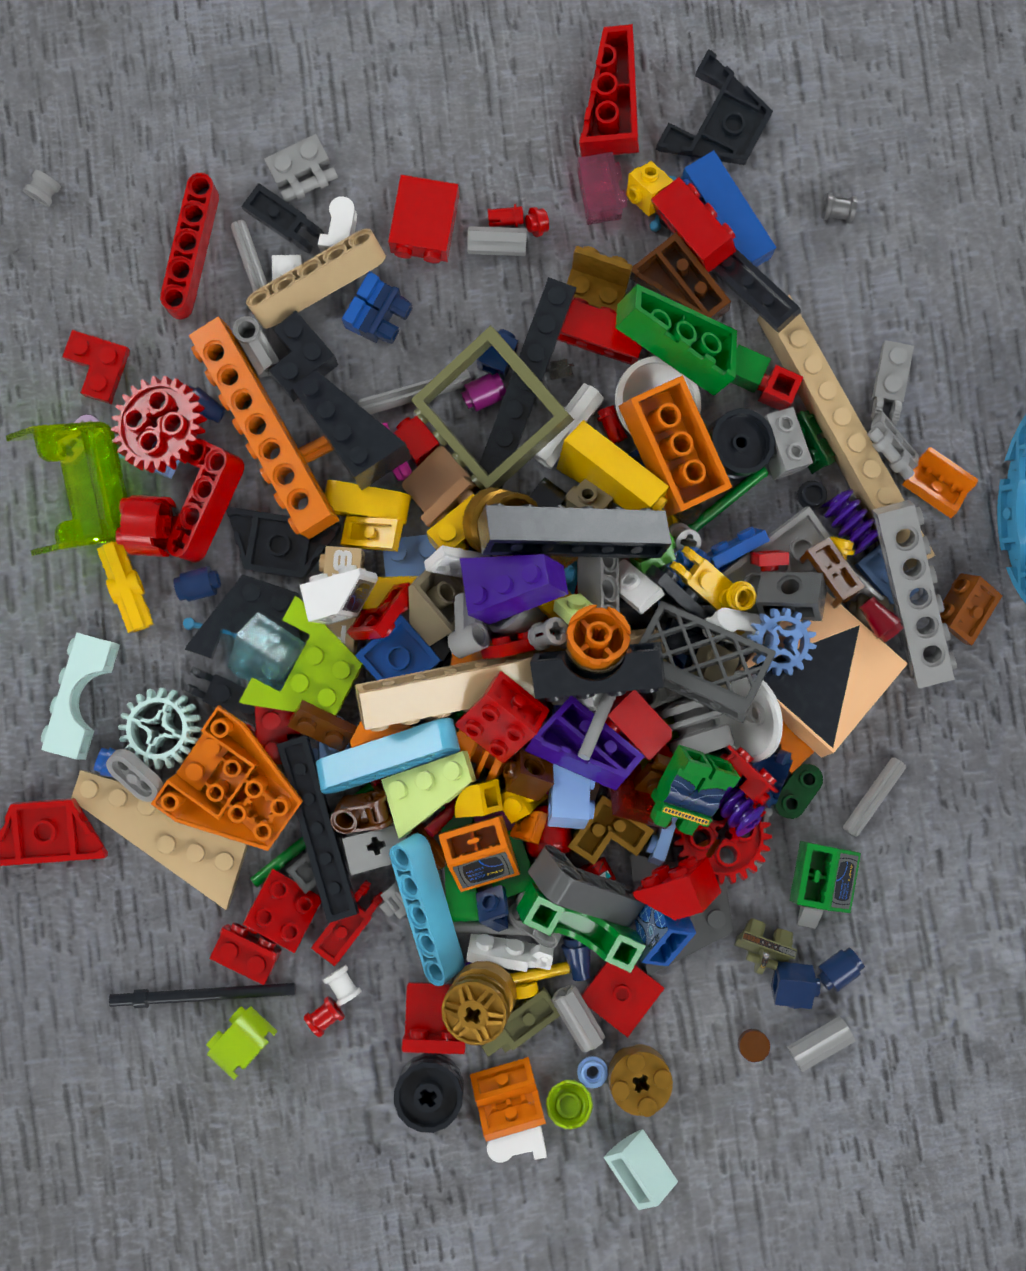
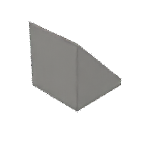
M800 905L797 926L816 929L823 910Z

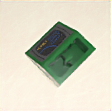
M800 841L789 901L797 905L827 911L851 913L861 853Z

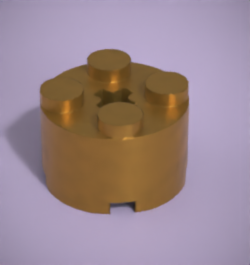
M643 1044L623 1048L613 1056L609 1063V1087L613 1099L622 1110L635 1116L651 1117L666 1105L672 1093L673 1080L665 1060L655 1049ZM644 1075L645 1082H639L636 1085L634 1077L641 1078Z

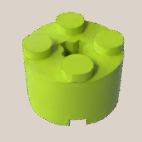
M241 1006L229 1018L228 1021L232 1025L224 1034L218 1031L206 1044L210 1049L206 1055L233 1080L239 1076L235 1070L238 1067L245 1069L268 1044L269 1041L265 1039L266 1035L270 1032L275 1036L278 1032L252 1006L247 1009Z

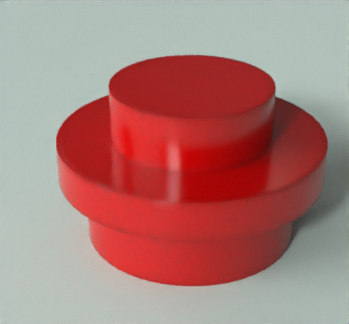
M531 207L528 215L525 216L526 228L535 237H540L549 230V218L544 208Z

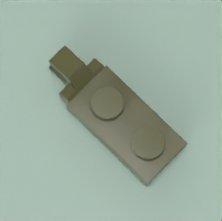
M545 987L541 988L537 995L526 999L512 1010L503 1032L494 1041L481 1045L488 1057L501 1047L505 1053L510 1049L513 1051L560 1016L551 1001L552 997Z

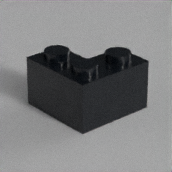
M296 310L273 329L279 341L290 353L269 370L275 381L293 402L298 398L291 387L315 370L325 377L338 366L334 354Z

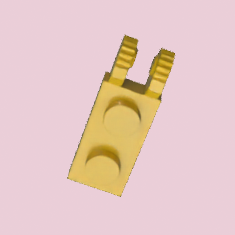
M685 546L681 552L694 563L690 571L675 561L669 567L683 579L682 582L711 605L713 609L718 611L721 608H730L726 601V593L733 583L709 561ZM742 592L739 593L738 600L741 598Z

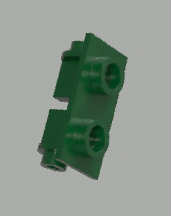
M808 410L798 412L796 416L813 461L808 468L811 474H814L823 467L835 463L834 456L836 454L826 438L817 439L816 436L821 434L822 430L815 420L814 414H810Z

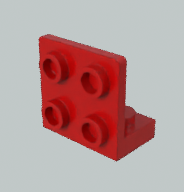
M500 671L493 678L484 695L458 719L455 725L493 757L505 763L537 735L550 710Z
M409 982L407 984L405 1034L402 1039V1052L465 1054L466 1043L457 1040L447 1030L442 1020L441 1006L452 983H445L442 986H435L432 983Z

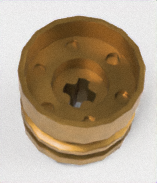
M476 961L466 965L458 973L452 986L446 993L441 1006L442 1020L447 1030L457 1040L469 1045H484L494 1041L503 1032L517 999L516 985L511 975L502 966L490 961Z

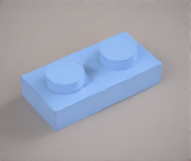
M673 817L668 827L659 826L657 834L651 835L646 848V852L650 853L648 862L658 866L665 862L676 828L675 822L678 818Z

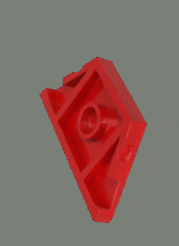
M75 798L12 803L6 813L5 824L0 829V866L102 859L108 856L107 849Z

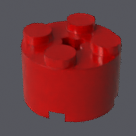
M132 495L129 498H122L119 505L121 513L120 527L117 528L115 536L117 544L123 545L125 551L130 555L169 557L171 554L167 552V541L178 516H173L172 508H177L174 500L170 497Z

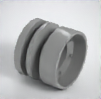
M689 698L674 702L663 711L657 713L662 719L673 716L674 724L668 726L672 731H677L679 737L667 743L672 754H674L678 745H683L706 754L735 744L729 724L714 726L713 719L721 716L722 713L718 711L710 712L709 707Z

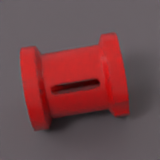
M327 996L324 999L325 1003L314 1012H307L303 1016L310 1030L319 1038L324 1035V1030L335 1021H341L345 1018L340 1006L338 1007L336 1001L330 996Z

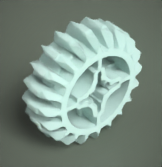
M159 688L156 695L153 689H148L146 692L147 699L142 694H137L136 701L138 705L133 702L127 703L131 713L121 714V717L127 720V724L118 726V729L126 731L127 735L121 736L119 740L120 742H129L130 744L125 749L131 752L135 751L134 754L140 760L143 758V762L148 767L153 763L155 769H162L165 763L167 768H173L175 764L174 759L178 763H183L185 757L182 752L189 754L192 750L189 744H196L199 740L194 738L193 734L194 732H201L202 727L194 726V722L201 720V716H191V713L196 709V705L190 704L185 707L188 697L182 695L178 698V691L171 690L167 695L166 688ZM164 704L162 710H158L154 718L147 719L142 717L151 707ZM173 709L177 711L181 718L182 730L176 728L173 723L175 715L172 713ZM149 724H161L165 730L172 733H159V730L155 729L156 727ZM139 727L147 732L146 744H148V747L141 741ZM168 738L179 740L171 750L157 754L158 748L162 747Z

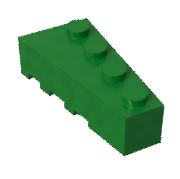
M639 284L617 304L616 329L713 396L736 378L737 330Z

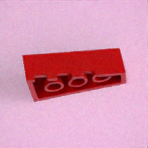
M633 24L603 27L595 74L590 88V98L584 117L583 131L579 140L582 158L639 153Z

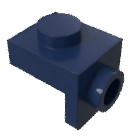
M498 885L476 893L479 923L497 932L509 929L507 920L509 911L505 887Z

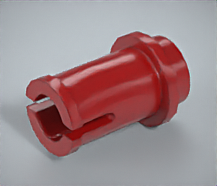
M514 204V207L488 208L489 227L515 225V228H518V225L524 224L523 206L517 207V204Z
M614 405L597 412L599 415L597 420L602 422L607 437L612 443L616 444V442L619 443L628 438Z

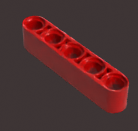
M195 173L187 181L161 289V303L175 319L188 318L193 311L219 202V193L212 179L205 173ZM209 188L205 194L198 195L201 189ZM202 215L198 222H191L195 216ZM196 243L193 249L184 250L187 244ZM189 270L186 277L178 278L181 271ZM183 298L180 305L176 307L171 306L173 300Z

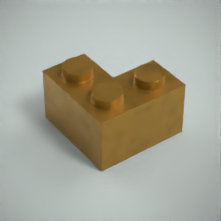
M600 795L595 802L594 818L589 819L585 829L576 830L568 847L592 864L596 863L611 839L638 856L654 830L603 795Z

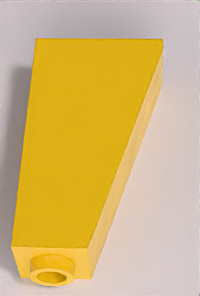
M584 420L564 439L556 468L561 473L579 483L584 479L588 480L613 497L615 504L627 510L651 508L661 511L668 500L665 498L669 486Z

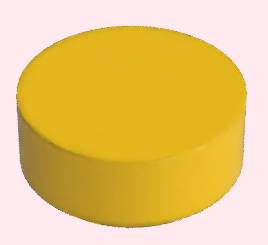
M537 981L516 985V1000L527 999L537 995L539 992Z

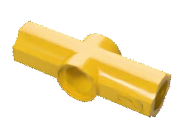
M115 541L97 548L102 566L108 578L106 579L108 591L113 602L118 605L127 632L129 634L138 632L154 625L143 596L145 590L136 569H133L128 553L123 545H118Z

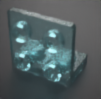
M257 612L236 635L228 668L237 677L248 682L253 677L281 691L289 670L296 663L306 643Z

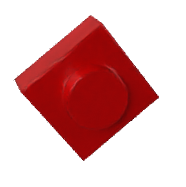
M782 550L751 551L750 564L759 566L761 571L779 570V565H789V552Z

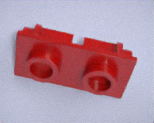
M729 745L727 748L732 753L729 756L724 753L719 758L730 761L740 778L743 775L747 778L739 788L755 804L758 802L763 806L770 799V796L767 794L770 790L775 793L779 792L774 786L777 780L764 768L758 771L751 764L754 758L744 748L740 746L736 750Z

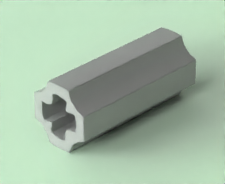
M468 226L467 252L468 254L526 256L527 228Z
M570 984L556 991L551 1001L580 1050L586 1053L596 1049L603 1043L605 1035L576 986Z
M839 1016L787 1046L798 1068L804 1072L855 1042V1039L843 1018Z

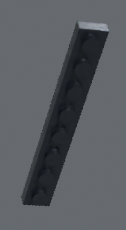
M549 277L519 355L541 382L544 379L576 293V287ZM513 371L479 463L488 475L518 449L537 397L515 371Z

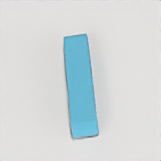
M452 718L433 720L317 760L316 769L321 793L332 794L458 753L460 746L454 720Z
M415 833L392 846L389 855L426 978L433 985L442 986L456 976L464 968L465 963L431 846L422 834Z

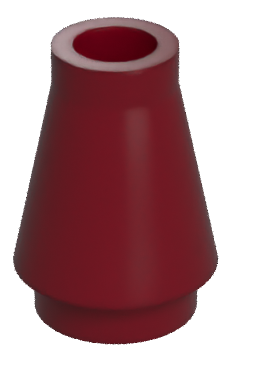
M874 596L859 607L877 639L881 638L884 643L904 628L900 623L901 619L877 601Z

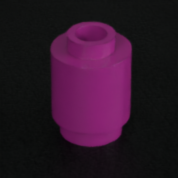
M488 373L464 384L465 391L461 395L467 408L473 407L477 412L501 401V397L505 395L506 389L498 373L493 375Z

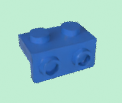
M748 527L737 533V537L733 540L715 544L710 548L711 551L706 554L710 557L711 564L721 572L739 557L769 542L770 539L765 530Z

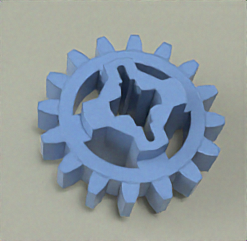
M772 608L770 609L771 617L761 613L759 615L762 621L761 624H751L756 632L755 634L747 635V638L776 651L775 657L782 655L783 658H786L787 661L784 662L772 661L768 671L772 668L773 674L780 676L783 669L786 674L793 675L794 666L797 669L803 670L804 666L801 661L803 659L812 660L808 650L816 649L817 645L810 643V638L816 636V632L807 631L811 624L809 620L800 622L802 613L794 612L791 615L790 609L783 608L780 615L778 609ZM788 621L793 625L782 629L776 622ZM766 633L765 644H763V636ZM779 635L786 637L783 640L784 648L777 646L780 643ZM799 639H800V647H799V649L797 650V648H798V642H799ZM756 653L757 655L754 656L752 661L757 664L764 663L766 657Z

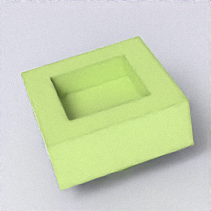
M581 593L572 594L555 600L553 611L569 625L571 617L579 609L593 604Z

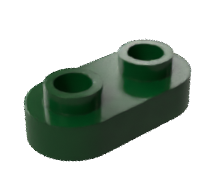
M801 764L789 775L784 782L777 803L773 804L778 815L787 819H794L802 815L823 784V775L820 769L812 764ZM807 773L813 777L810 785L805 784L803 780ZM789 798L795 800V807L793 809H788L786 806V801Z

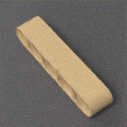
M362 229L257 289L247 298L246 304L263 328H271L281 323L295 310L297 312L302 311L378 267L385 260L386 254L372 230Z

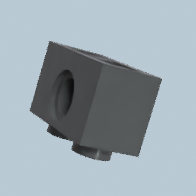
M812 571L761 572L755 601L759 615L762 613L771 617L770 609L772 608L778 609L781 615L782 609L788 608L791 610V615L794 612L802 613L801 620L822 621L827 594L823 573Z

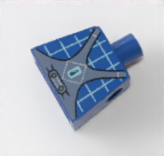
M646 904L635 920L636 931L646 945L640 956L641 963L669 966L696 934L690 916L673 920Z

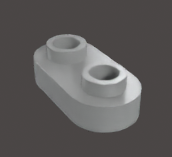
M116 750L106 762L109 773L142 801H153L163 787L160 777L129 750Z

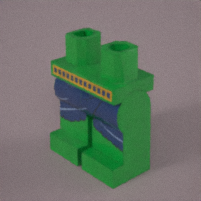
M678 745L657 788L651 794L655 805L650 816L656 825L665 828L668 827L672 818L676 817L678 818L675 822L677 829L684 834L692 836L699 825L705 827L710 825L712 821L711 816L716 813L721 798L728 787L734 788L740 776L730 761L707 753L704 755L701 751Z

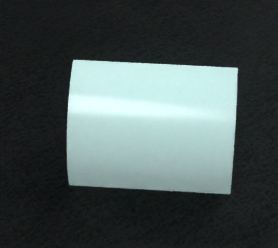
M643 1129L624 1138L604 1156L609 1167L638 1210L658 1206L678 1183V1180Z

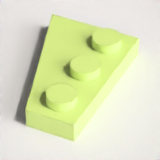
M461 751L381 779L398 838H405L420 823L425 822L444 804L449 803L462 790L477 781L468 751Z

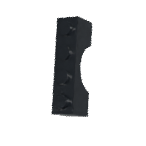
M661 641L629 644L622 661L614 668L603 672H592L579 667L571 660L566 650L534 653L530 661L535 699L544 698L546 702L559 701L564 696L576 695L577 699H588L598 693H607L608 696H621L626 694L627 691L639 690L640 693L646 694L654 693L659 688H664L665 673Z

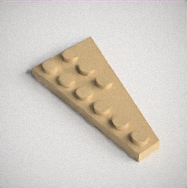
M80 770L71 797L76 799L79 806L225 910L229 909L248 847L247 844L175 822L151 805L152 801L146 802L135 797L118 780Z

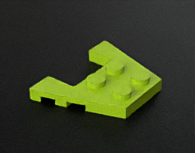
M295 596L283 621L310 634L308 641L281 691L252 677L239 702L247 705L294 712L301 701L304 700L337 716L363 664L325 624L308 622L304 602Z

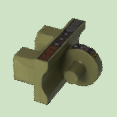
M751 918L747 921L743 932L736 937L734 946L748 950L746 960L755 963V973L762 975L766 967L776 970L778 961L788 962L789 959H795L797 949L792 948V932L777 928L774 931L772 940L763 937L766 924Z

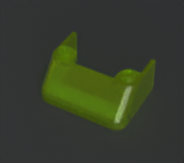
M104 422L37 425L6 435L7 441L34 439L38 455L47 462H60L72 520H66L57 525L55 529L56 544L31 550L32 556L70 551L116 541V530L120 527L121 521L120 501L122 498L128 497L117 445L112 441L115 435L108 424Z

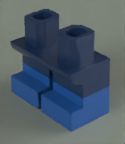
M369 271L356 293L357 297L354 296L343 315L342 321L346 329L372 342L377 343L380 339L393 344L398 336L399 327L390 323L389 320L393 314L406 320L413 309L412 303L401 296L399 288L391 287L381 281L379 276Z

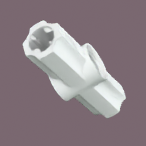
M585 383L581 386L565 407V410L572 416L574 421L534 456L537 462L549 469L554 467L559 460L564 439L583 420L587 423L602 404L604 397L597 389Z

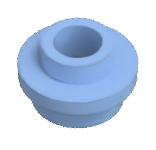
M597 1056L584 1058L577 1068L578 1079L588 1088L602 1086L608 1077L606 1063ZM594 1066L598 1069V1073L595 1076H589L587 1069Z

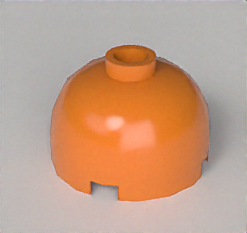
M597 605L586 606L579 609L570 619L566 632L567 649L572 658L582 667L591 670H606L615 666L625 656L630 643V626L625 617L614 608H597Z

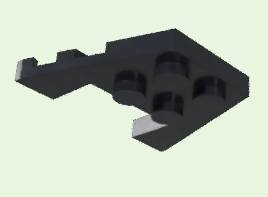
M708 49L696 71L695 77L720 89L717 98L696 136L668 123L657 143L656 150L702 158L714 150L721 162L745 165L764 131L773 110L748 86L744 87L734 77V72L728 66L724 67L716 59L717 55Z
M242 574L186 645L185 650L213 659L222 631L226 630L281 649L271 679L285 683L300 656V629L283 621V618L294 597L296 596L301 599L300 593Z

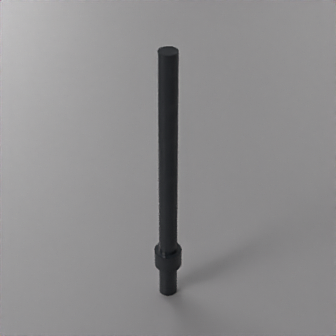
M295 983L149 992L148 989H136L133 993L110 994L109 1006L148 1008L149 1004L295 995L296 989Z

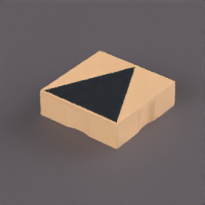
M828 592L826 594L822 621H810L811 624L807 628V631L816 632V636L810 638V643L817 645L816 649L808 650L812 660L803 659L801 661L804 666L803 670L797 669L794 666L793 675L786 674L782 669L780 676L773 674L771 668L763 679L774 692L781 708L783 721L788 728L821 758L837 750L908 664L880 638L877 639L872 631L841 604L834 609L831 603L835 599ZM779 621L777 623L782 629L793 625L788 621ZM779 635L780 643L777 646L784 648L783 640L786 637ZM799 639V642H798V648H797V650H798L799 647H800V639ZM755 652L750 653L745 659L749 670L760 667L763 662L757 664L752 661L754 656L757 655ZM778 655L773 659L774 662L787 661L782 655ZM742 664L735 671L744 670Z

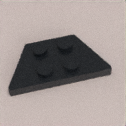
M228 507L226 510L234 531L233 535L236 545H238L241 562L246 571L305 579L320 559V555L324 554L326 546L331 544L341 530V524L335 523L311 539H308L301 534L297 535L288 523V519L291 518L290 516Z

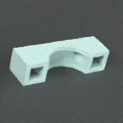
M76 632L75 638H72L68 645L67 654L69 659L67 666L61 670L59 675L60 689L58 695L53 698L50 705V713L52 715L49 725L45 726L41 735V742L43 743L41 750L76 760H86L94 730L85 723L80 714V695L90 680L102 674L112 673L120 644Z

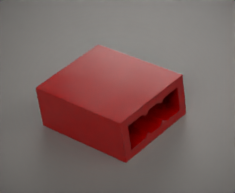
M400 175L388 240L390 252L403 259H410L413 256L423 258L424 261L434 264L440 263V261L448 262L460 197L459 184Z

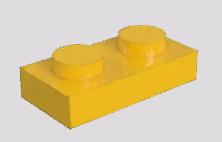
M346 516L340 544L347 548L398 552L403 522L398 519Z

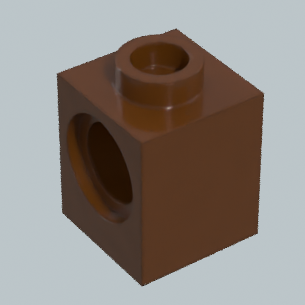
M518 750L514 757L508 759L504 765L503 776L505 777L507 792L539 802L554 785L553 763L532 755L525 750Z

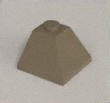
M425 569L408 587L409 623L428 646H431L455 630V596L465 593L462 578L433 573Z

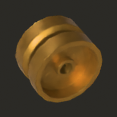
M493 487L481 490L471 498L464 511L462 522L464 536L472 548L482 553L478 519L485 505L501 503L505 506L532 504L538 507L537 503L528 495ZM492 555V556L496 557V556H510V555Z

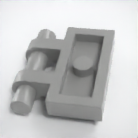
M316 134L264 158L278 188L287 184L290 185V188L281 191L286 202L295 198L300 200L306 197L305 193L318 187L323 189L329 186L328 182L338 178L333 167L322 171L321 168L330 164V161ZM310 173H313L314 176L300 183L298 182L297 179Z
M882 411L873 418L871 430L867 435L874 442L872 446L878 453L882 452L889 460L890 468L895 473L899 472L904 480H907L915 473L913 469L918 466L919 455Z

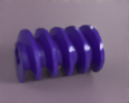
M853 489L841 492L820 508L829 507L824 514L825 518L836 517L831 524L832 528L843 527L838 534L839 538L849 536L848 540L854 542V545H856L855 553L852 555L854 557L878 541L877 529H870L875 522L874 518L863 519L868 510L866 508L856 510L861 500H849L854 492Z
M742 778L739 779L734 788L728 787L718 809L722 808L720 814L723 818H730L728 825L731 828H737L736 835L738 837L756 827L761 821V814L765 810L764 806L754 808L753 800L746 798V794L738 788Z

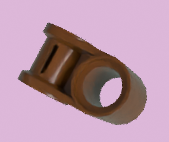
M373 790L367 793L343 796L330 818L333 829L341 834H349L367 830H381L390 826L394 821L392 814L388 812L385 800L387 797L385 791Z

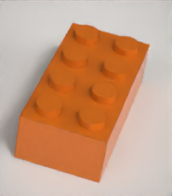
M683 375L630 398L618 406L646 469L669 486L665 495L668 501L664 506L667 516L682 512L732 488Z

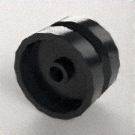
M739 408L728 411L706 427L731 482L744 479L761 470L769 463L774 453L775 437L772 427L762 415L753 410Z
M424 1053L413 1057L403 1067L394 1089V1105L399 1118L408 1127L418 1132L434 1133L447 1128L457 1118L462 1106L464 1080L460 1069L451 1059L439 1053ZM424 1089H426L429 1093H430V1092H433V1091H434L435 1093L432 1094V1095H429V1094H427V1093L425 1092Z

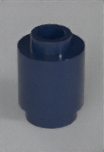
M210 566L180 573V577H176L173 580L175 592L180 601L187 600L191 602L217 595V588L221 587L218 572L216 570L212 571Z
M849 947L845 951L839 950L819 965L818 969L821 973L817 977L828 991L833 988L836 992H839L861 975L860 971L865 966L858 955Z

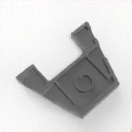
M629 854L633 882H640L642 879L652 875L651 871L663 865H668L669 868L679 866V862L665 860L664 863L658 866L648 862L649 857ZM724 880L722 885H719L722 892L702 913L690 916L696 934L670 964L733 933L726 880ZM645 964L647 974H653L666 967Z

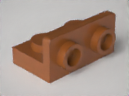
M961 573L953 582L951 589L943 600L944 612L940 613L941 621L947 624L949 632L962 643L972 646L1003 595L981 576Z

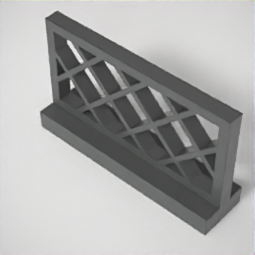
M661 601L639 643H649L661 639L666 652L662 654L663 660L668 658L670 662L663 661L665 673L664 687L744 723L749 708L776 655V651ZM665 612L675 616L679 626L662 631L659 621ZM657 627L658 633L653 634L655 628ZM700 627L705 630L708 639L691 644L686 630ZM682 632L687 646L670 651L665 637ZM725 639L733 642L736 652L720 657L715 643ZM711 645L715 659L698 664L694 649ZM689 651L694 666L685 669L676 667L672 657ZM756 652L766 657L762 666L749 670L744 655ZM739 657L745 672L728 677L722 663ZM718 664L723 679L714 682L705 680L701 669ZM697 671L698 676L692 674V672ZM758 674L755 681H753L752 675ZM747 677L751 687L747 697L745 698L734 693L730 682ZM726 684L727 689L721 687V685Z

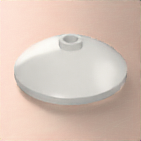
M657 356L641 359L631 365L621 376L615 393L616 411L624 428L629 432L619 410V405L630 398L683 374ZM683 375L700 413L701 396L698 385Z
M737 670L735 671L734 675L745 671ZM756 674L752 675L753 681H755L757 677ZM747 677L731 682L733 692L746 698L751 689ZM764 680L749 708L744 723L724 714L713 719L714 726L729 724L735 744L730 746L736 750L740 746L744 748L754 758L751 763L770 757L776 751L781 741L783 731L781 708L774 692ZM724 747L730 754L732 753L727 747Z

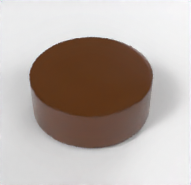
M748 1029L740 1035L738 1049L746 1060L760 1062L768 1056L770 1042L760 1030Z

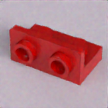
M233 922L232 925L226 924L219 932L221 935L209 959L265 985L282 950L276 947L277 944L264 936H260L258 939L248 934L249 931L241 924Z

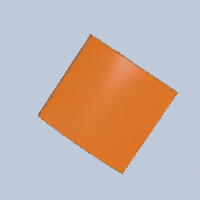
M529 1057L470 1074L474 1098L486 1142L546 1124Z

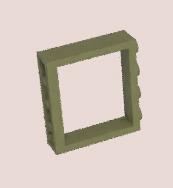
M491 325L411 399L417 407L414 410L415 414L425 424L430 422L436 429L433 435L443 446L446 444L450 445L455 451L452 454L454 460L462 468L468 466L474 473L470 478L481 490L490 487L500 488L574 421L572 416ZM493 346L554 417L488 475L428 404L489 347Z

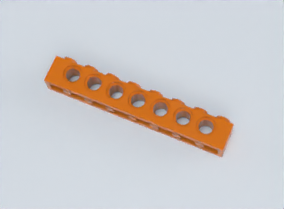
M218 316L191 333L189 337L194 344L191 347L193 354L200 363L204 362L207 370L204 373L214 387L217 386L221 394L218 395V398L227 411L231 410L235 417L232 419L234 427L240 435L244 434L249 443L245 446L250 455L255 460L258 459L262 468L259 471L264 480L269 485L272 483L276 493L273 496L278 505L283 510L286 508L291 517L288 519V523L297 535L301 534L311 539L340 521L230 327ZM224 351L223 357L216 361L218 354ZM238 375L237 381L230 385V380ZM252 399L251 405L243 410L244 403ZM266 423L265 430L261 434H257L258 427ZM280 448L279 455L271 459L272 451ZM294 472L293 480L289 484H285V477L289 473ZM308 497L307 506L299 510L300 500Z

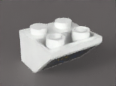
M351 565L338 569L339 574L328 577L324 573L309 577V583L300 585L308 622L329 625L357 617L378 581L377 574L366 571V568L357 569L356 565Z

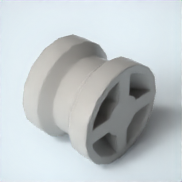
M34 170L32 173L33 180L30 184L25 185L23 191L36 202L50 207L52 196L54 193L59 192L61 185L47 174Z

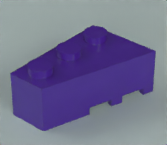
M544 554L460 558L468 616L488 625L568 595L564 565Z
M570 696L538 731L537 735L532 738L525 751L616 791L644 758V755L605 723L590 760H583L578 757V752L592 722L594 713L575 697Z

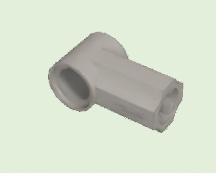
M250 316L240 317L233 325L234 336L242 346L259 377L271 376L272 374L269 370L280 361L258 322ZM255 329L252 337L243 338L246 330Z
M465 593L456 595L454 601L455 631L448 636V646L454 656L464 658L487 648L490 644V636L482 621L468 616Z

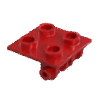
M271 869L242 924L246 926L247 931L256 935L259 933L295 953L321 903V898L310 890L305 894L295 881Z

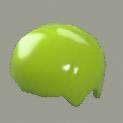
M576 1080L561 1081L553 1086L548 1093L546 1100L548 1117L556 1126L568 1130L581 1127L589 1120L592 1113L593 1101L591 1093L584 1084Z

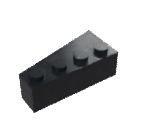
M317 370L291 386L304 409L361 490H364L412 458L405 442Z

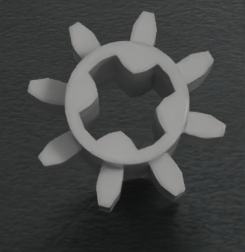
M396 882L380 895L385 902L379 907L388 918L395 914L398 919H401L407 913L398 883Z

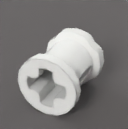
M347 965L337 969L323 979L324 984H329L336 995L338 1007L362 992L360 987L356 988L347 973Z

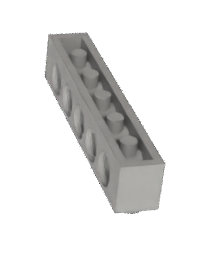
M906 500L873 509L872 512L896 614L901 619L900 623L904 627L900 632L912 681L919 689L955 680L953 669H957V663L953 652H948L946 641L951 640L947 624L942 623L940 613L944 612V606L941 596L939 594L935 595L933 584L938 581L934 566H929L927 555L931 554L928 538L926 536L922 537L920 525L924 524L921 508L919 506L915 507L914 503ZM902 529H909L910 536L908 540L898 543L896 541L898 532ZM915 558L917 561L916 567L909 572L903 571L904 563L908 559ZM923 588V594L919 599L910 600V593L914 589ZM930 617L929 624L925 628H916L920 618ZM935 645V653L929 657H924V650L928 646Z

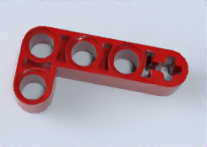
M200 438L198 439L202 444H193L192 446L196 454L192 455L188 452L185 454L187 462L200 468L167 541V550L172 556L194 563L200 562L205 557L244 472V462L239 456Z

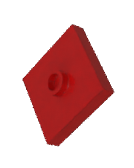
M605 962L581 993V996L590 1009L628 1038L665 988L637 965L634 966L630 973Z

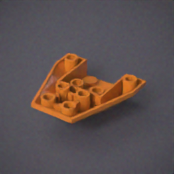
M218 705L201 729L203 734L176 774L165 782L151 805L175 822L269 851L303 800L246 724Z

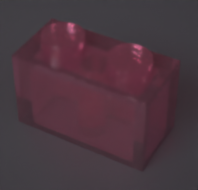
M613 152L579 157L577 175L587 225L620 220L623 208H627V198L625 190H620L618 181L622 180L621 166L619 162L615 163Z

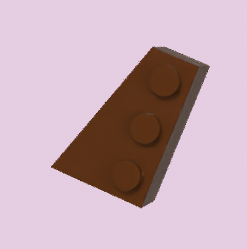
M677 232L632 267L630 275L632 281L707 317L718 320L730 310L731 300Z

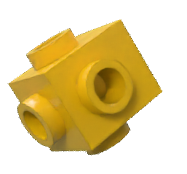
M650 161L629 173L626 196L647 216H650L656 212L651 199L672 183L673 180L665 171Z

